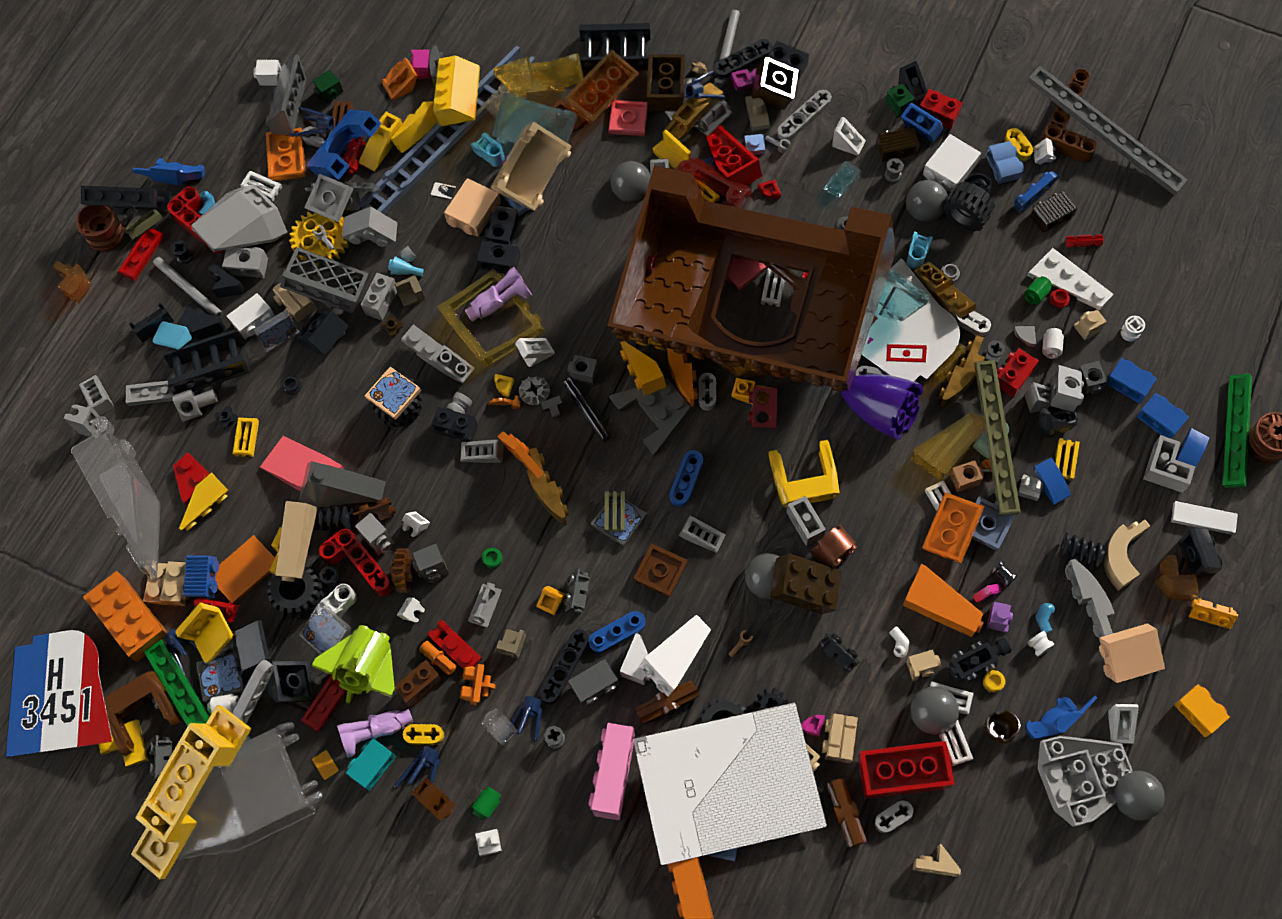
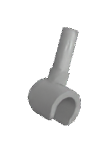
M769 136L765 138V140L778 146L780 153L786 151V148L782 145L790 146V142L787 139L778 141Z
M319 225L322 231L316 233L313 229L316 238L325 242L332 251L334 246L326 237L327 234L324 227Z

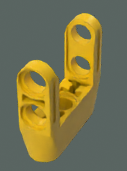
M828 440L819 441V457L824 475L787 482L781 455L777 450L769 451L772 473L783 507H787L788 504L804 496L807 497L810 503L834 499L840 495L837 472Z

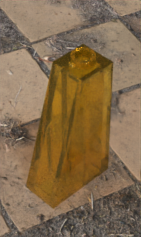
M973 412L969 413L916 447L912 451L910 459L940 481H944L952 468L960 462L985 432L983 417Z

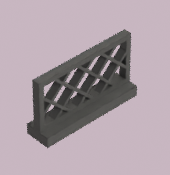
M296 247L286 270L282 274L280 287L353 313L368 273ZM297 256H304L308 261L300 263ZM315 263H323L325 268L317 269ZM311 265L314 271L306 273L303 267ZM298 268L301 274L297 275L290 271ZM333 270H342L344 274L336 276ZM329 272L331 278L323 279L321 273ZM317 275L320 281L316 282L309 279L308 277ZM356 275L361 277L362 280L354 283L351 277ZM347 278L350 284L342 286L339 280ZM335 282L338 288L330 287L327 284ZM353 288L356 294L346 293L345 290Z

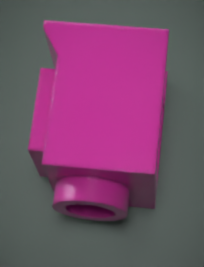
M411 50L413 55L411 57V66L418 76L417 79L431 78L429 50Z

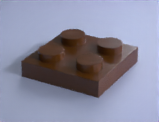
M651 543L633 581L670 598L688 564V560Z

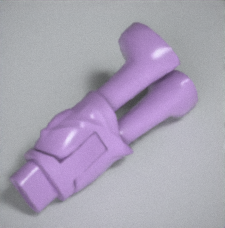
M513 267L495 286L493 285L487 291L479 294L471 303L472 306L465 311L473 322L478 318L482 319L491 315L499 308L505 306V303L516 295L529 298L532 294L518 271ZM509 287L506 291L499 295L500 292Z
M409 709L402 712L394 710L380 715H369L366 721L338 725V731L347 758L355 755L356 744L361 741L394 734L401 727L404 729V725L412 723L413 719Z

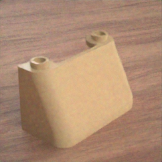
M535 122L527 124L492 183L491 189L532 211L538 210L544 201L541 199L543 190L558 164L569 158L571 145Z

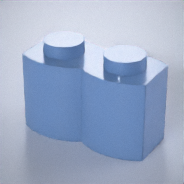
M1010 141L989 146L986 156L993 169L997 183L1002 184L1020 179L1024 166L1017 158L1016 147Z

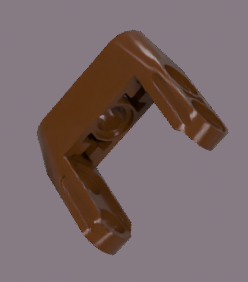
M154 671L142 674L104 697L111 735L119 751L125 757L134 752V743L121 718L155 698L164 718L173 727L183 722L174 702Z

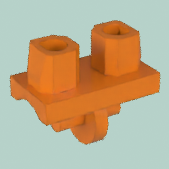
M478 664L476 667H465L463 670V679L473 680L472 687H461L460 699L470 701V705H477L479 703L481 689H483V697H488L489 690H495L496 685L490 683L491 676L485 675L484 682H482L484 665Z

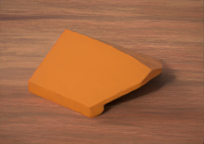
M404 58L403 61L398 62L390 70L387 77L381 82L390 98L395 100L413 91L418 76L408 59Z

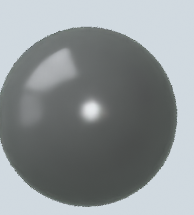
M637 161L623 162L614 169L611 175L610 184L612 191L617 198L625 202L639 201L646 195L651 175L648 169Z
M920 181L914 184L908 191L906 208L909 214L919 221H935L944 214L942 205L948 196L947 192L936 181Z
M765 553L756 556L749 562L745 571V582L748 589L755 596L762 599H773L770 598L775 561L780 556Z
M931 686L920 690L914 696L911 702L910 713L914 724L921 731L931 735H939L948 732L954 727L959 716V706L955 697L948 690Z
M1139 770L1130 771L1120 777L1115 784L1114 797L1117 799L1115 804L1126 817L1144 821L1155 817L1162 810L1165 803V792L1160 781L1152 774Z

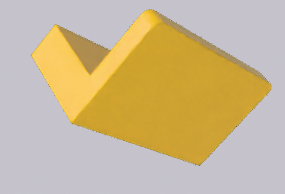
M665 130L663 132V140L653 148V153L660 159H668L671 169L683 171L691 164V152L671 133Z

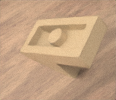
M941 844L937 847L936 861H933V857L920 856V859L914 860L913 870L954 877L961 875V869Z

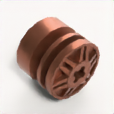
M86 205L78 212L76 227L90 247L96 251L107 252L117 248L123 242L125 228L110 206Z
M1272 412L1265 414L1249 430L1248 453L1260 463L1272 464L1282 460V413Z

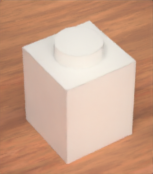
M257 60L253 74L254 78H257L259 85H277V75L281 72L279 61Z

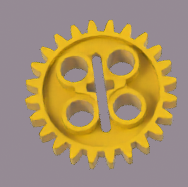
M308 211V217L301 215L302 221H295L297 227L292 226L293 232L289 234L291 237L289 241L293 251L298 247L333 260V257L340 259L339 253L345 254L343 247L349 248L347 243L349 240L342 237L343 216L338 223L315 212L311 214ZM319 225H322L326 231V237L334 246V249L331 251L328 247H325V242L318 240L313 229L310 230L311 228H314L316 233H320L322 230ZM297 256L300 257L303 262L307 260L304 256Z

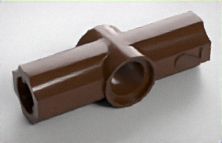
M692 680L676 687L669 697L665 693L660 692L654 696V699L636 707L635 711L642 725H645L661 716L665 717L675 713L681 706L697 699L699 693Z
M844 778L827 783L826 787L833 804V813L838 826H841L848 848L866 843V837L859 821L860 816L854 800H851Z

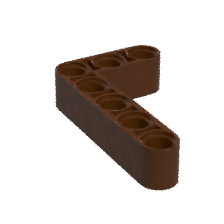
M1085 69L1075 70L1067 87L1082 97L1090 78L1089 72ZM1057 105L1045 129L1042 141L1046 138L1052 140L1055 152L1080 162L1086 163L1091 161L1097 149V143L1091 138L1066 129L1072 116Z

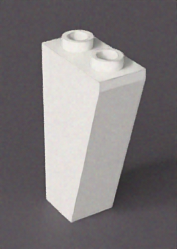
M695 615L649 653L639 665L643 673L650 677L656 683L658 690L665 693L667 697L672 694L711 630L698 615Z

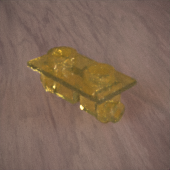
M962 344L956 346L954 352L932 373L941 383L945 380L949 371H952L965 356V346Z

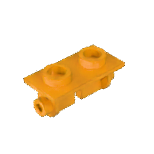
M1200 598L1197 600L1193 599L1191 605L1193 609L1189 614L1190 618L1228 629L1232 628L1238 618L1236 611L1231 607L1217 604L1213 608V603L1201 600Z

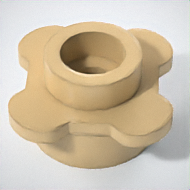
M690 63L692 65L690 72L693 75L700 77L708 73L703 63Z

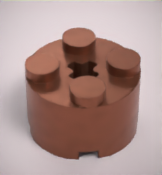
M839 524L837 528L832 529L809 552L820 564L835 569L842 561L841 557L843 556L846 559L855 551L857 546L855 545V540Z

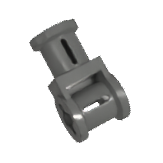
M998 340L991 341L984 352L985 358L983 361L995 360L997 366L1005 352L1004 344Z

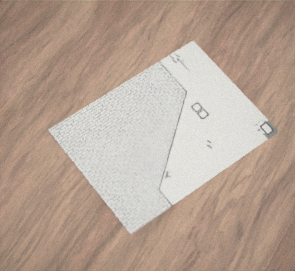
M795 703L633 740L661 865L826 827Z

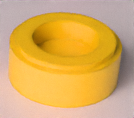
M996 670L987 672L983 678L984 688L992 693L1001 691L1005 685V677Z

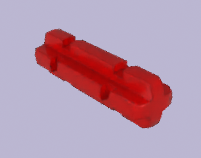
M1101 234L1094 235V237L1093 235L1067 236L1065 246L1074 247L1076 245V247L1092 246V244L1094 246H1101L1104 239Z

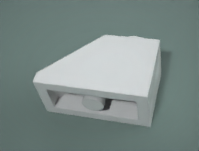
M637 633L620 669V675L644 685L646 680L650 681L651 678L643 673L639 665L648 653L641 636Z

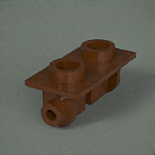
M387 498L375 501V506L368 507V504L357 507V512L353 513V515L358 514L359 517L356 518V523L358 524L370 513L373 516L377 514L379 520L393 517L396 510L394 506L390 507L389 504L393 500L388 501Z

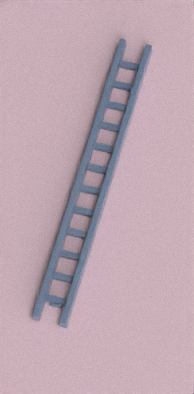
M516 46L478 83L477 96L483 90L492 96L485 103L477 98V105L480 108L476 111L475 120L465 122L461 127L457 124L440 126L439 123L434 126L391 170L385 173V176L375 185L380 186V190L368 192L360 200V208L364 209L375 199L382 204L377 210L385 215L536 64L535 58L531 56L519 67L513 63L521 54L520 47ZM507 66L515 71L509 79L500 74ZM495 78L504 83L497 91L488 86ZM447 126L456 131L449 139L440 134ZM435 138L444 143L437 151L428 146ZM423 150L432 155L425 163L416 158ZM410 162L419 167L412 175L403 170ZM398 174L406 179L405 182L403 181L400 184L399 188L391 183ZM386 186L394 192L387 200L378 195Z

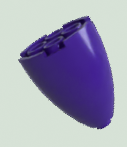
M866 374L854 376L850 390H844L841 392V395L848 406L863 421L883 434L900 440L901 434L904 431L909 432L917 418L921 407L918 405L919 395L923 394V387L921 384L905 378L882 374Z

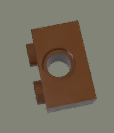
M425 660L397 683L394 688L411 708L443 680L428 661Z

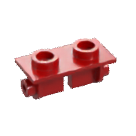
M364 137L352 139L348 143L346 154L342 156V159L349 165L346 171L349 175L356 173L360 166L359 160L356 157L361 158L367 145L366 142L362 141Z
M203 597L195 598L194 606L196 607L199 603L219 607L228 623H233L240 605L233 604L232 602H219L204 599Z

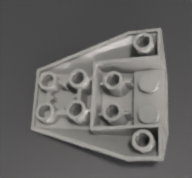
M255 185L242 186L228 192L191 225V228L214 252L269 243L287 235V230L278 208Z
M1065 736L1040 741L1038 771L1053 810L1074 827L1092 822L1117 802V799L1114 797L1116 782L1127 772L1133 771L1122 743Z

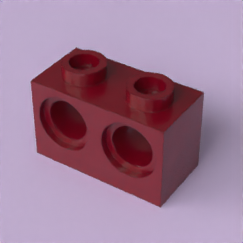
M753 387V391H749V403H752V411H748V423H752V427L776 428L777 388ZM766 392L768 394V401L760 403L757 400L758 393ZM761 411L766 412L768 415V420L765 423L757 421V414Z

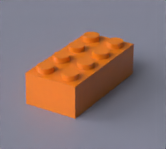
M115 571L83 596L124 652L135 662L146 656L144 651L159 640L165 641L164 637L168 632L127 579L118 571Z

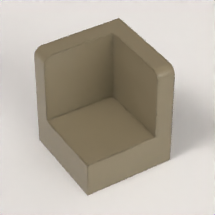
M415 275L394 284L404 307L425 300Z
M507 629L503 640L498 641L496 647L498 652L519 658L526 638L525 631L520 630L516 632Z

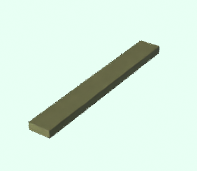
M995 360L978 361L974 363L998 513L999 516L1017 515L1021 511Z

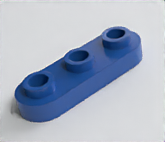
M1053 171L1045 172L1037 184H1031L1024 195L1020 194L1014 200V209L1019 213L1023 212L1054 185L1058 175Z
M690 450L685 453L670 490V501L677 507H682L689 502L703 466V456L696 450ZM695 460L697 463L690 464V461ZM687 477L690 481L684 482L683 479ZM682 495L683 498L678 500L676 496Z
M638 611L630 612L592 633L589 637L590 649L595 653H603L631 638L636 633H640L646 625L644 615ZM637 618L639 622L637 624H633L631 622L632 619ZM619 628L621 632L615 634L613 633L614 629ZM601 638L603 641L601 644H596L595 640Z

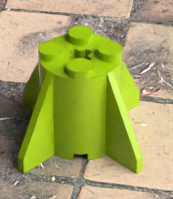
M360 625L351 635L316 657L312 664L313 668L332 674L334 681L336 678L340 681L339 686L348 691L346 702L349 704L354 693L361 694L362 691L368 693L370 690L391 697L395 689L391 647L388 642L390 638L387 634L370 630L364 625Z

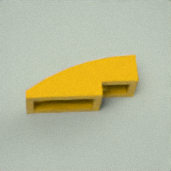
M434 101L423 102L415 114H409L391 138L400 153L413 146L438 122L433 112Z

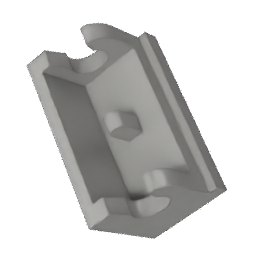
M72 405L73 409L79 410L78 414H65L63 419L78 434L98 439L106 422L92 407Z

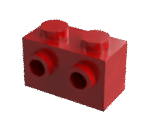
M929 89L920 105V109L940 120L943 127L951 130L961 112L963 103L955 98H950L938 91Z
M1018 348L1015 354L1012 352L1005 360L1007 364L1004 368L1000 367L997 370L1000 389L1013 398L1039 362V360Z

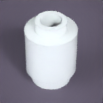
M1050 328L1044 334L1042 353L1048 358L1054 359L1062 355L1064 336L1060 329Z
M230 694L212 697L207 704L209 715L212 714L216 705H221L233 713L239 701V696Z

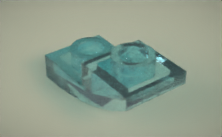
M845 161L838 172L833 174L824 190L840 199L860 175L861 170Z

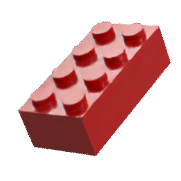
M947 741L860 751L858 754L865 799L951 789L955 785Z

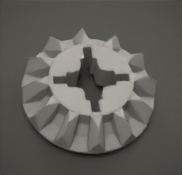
M537 375L535 377L528 376L519 387L520 398L529 405L541 404V402L546 401L550 394L549 384L544 378L542 379ZM531 385L535 386V388H538L537 396L535 395V393H533V391H531Z

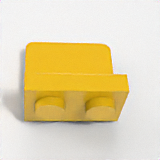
M199 603L175 631L177 637L195 642L205 663H211L233 637L220 608L204 603Z

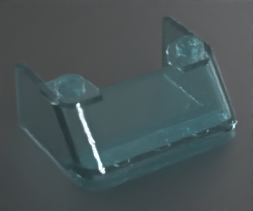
M890 268L879 300V304L883 306L879 315L895 323L904 321L926 305L930 295Z

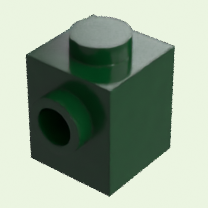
M331 70L312 80L315 86L313 91L318 98L322 97L325 102L334 99L337 95L344 92L340 81Z
M900 84L888 90L885 103L897 117H900L910 103L914 104L915 98L903 84Z

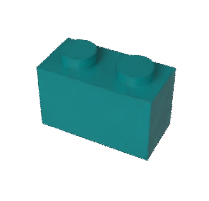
M374 738L363 745L362 753L357 759L354 758L349 763L346 774L368 791H371L396 758L391 751Z

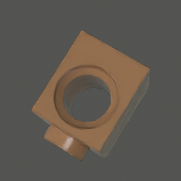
M975 461L954 467L950 472V478L957 493L979 486L984 477L982 468L977 466ZM963 474H970L972 479L966 478Z

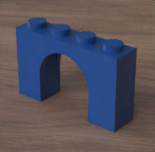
M348 110L306 166L317 176L321 174L331 179L339 180L349 167L340 157L348 143L352 139L359 137H372L382 123L370 111Z

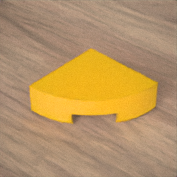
M495 374L494 381L500 394L509 398L514 378Z

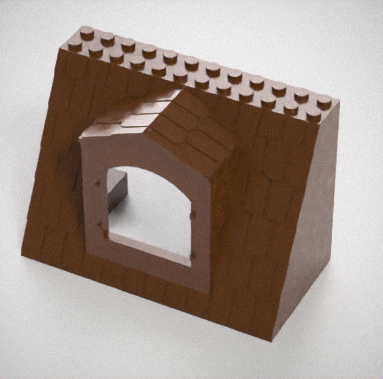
M654 165L607 326L617 336L616 338L622 341L631 339L643 346H647L648 343L655 345L654 347L660 350L669 348L681 355L690 353L698 359L711 358L713 362L739 379L767 377L771 374L778 378H783V376L791 377L792 381L803 383V380L811 382V385L823 388V385L830 386L832 390L837 392L849 391L895 256L892 215L851 206L845 229H835L705 201L693 173ZM650 255L656 256L654 271H648L647 273L646 264ZM733 256L808 273L793 331L790 335L769 342H753L733 335L718 322L716 315Z

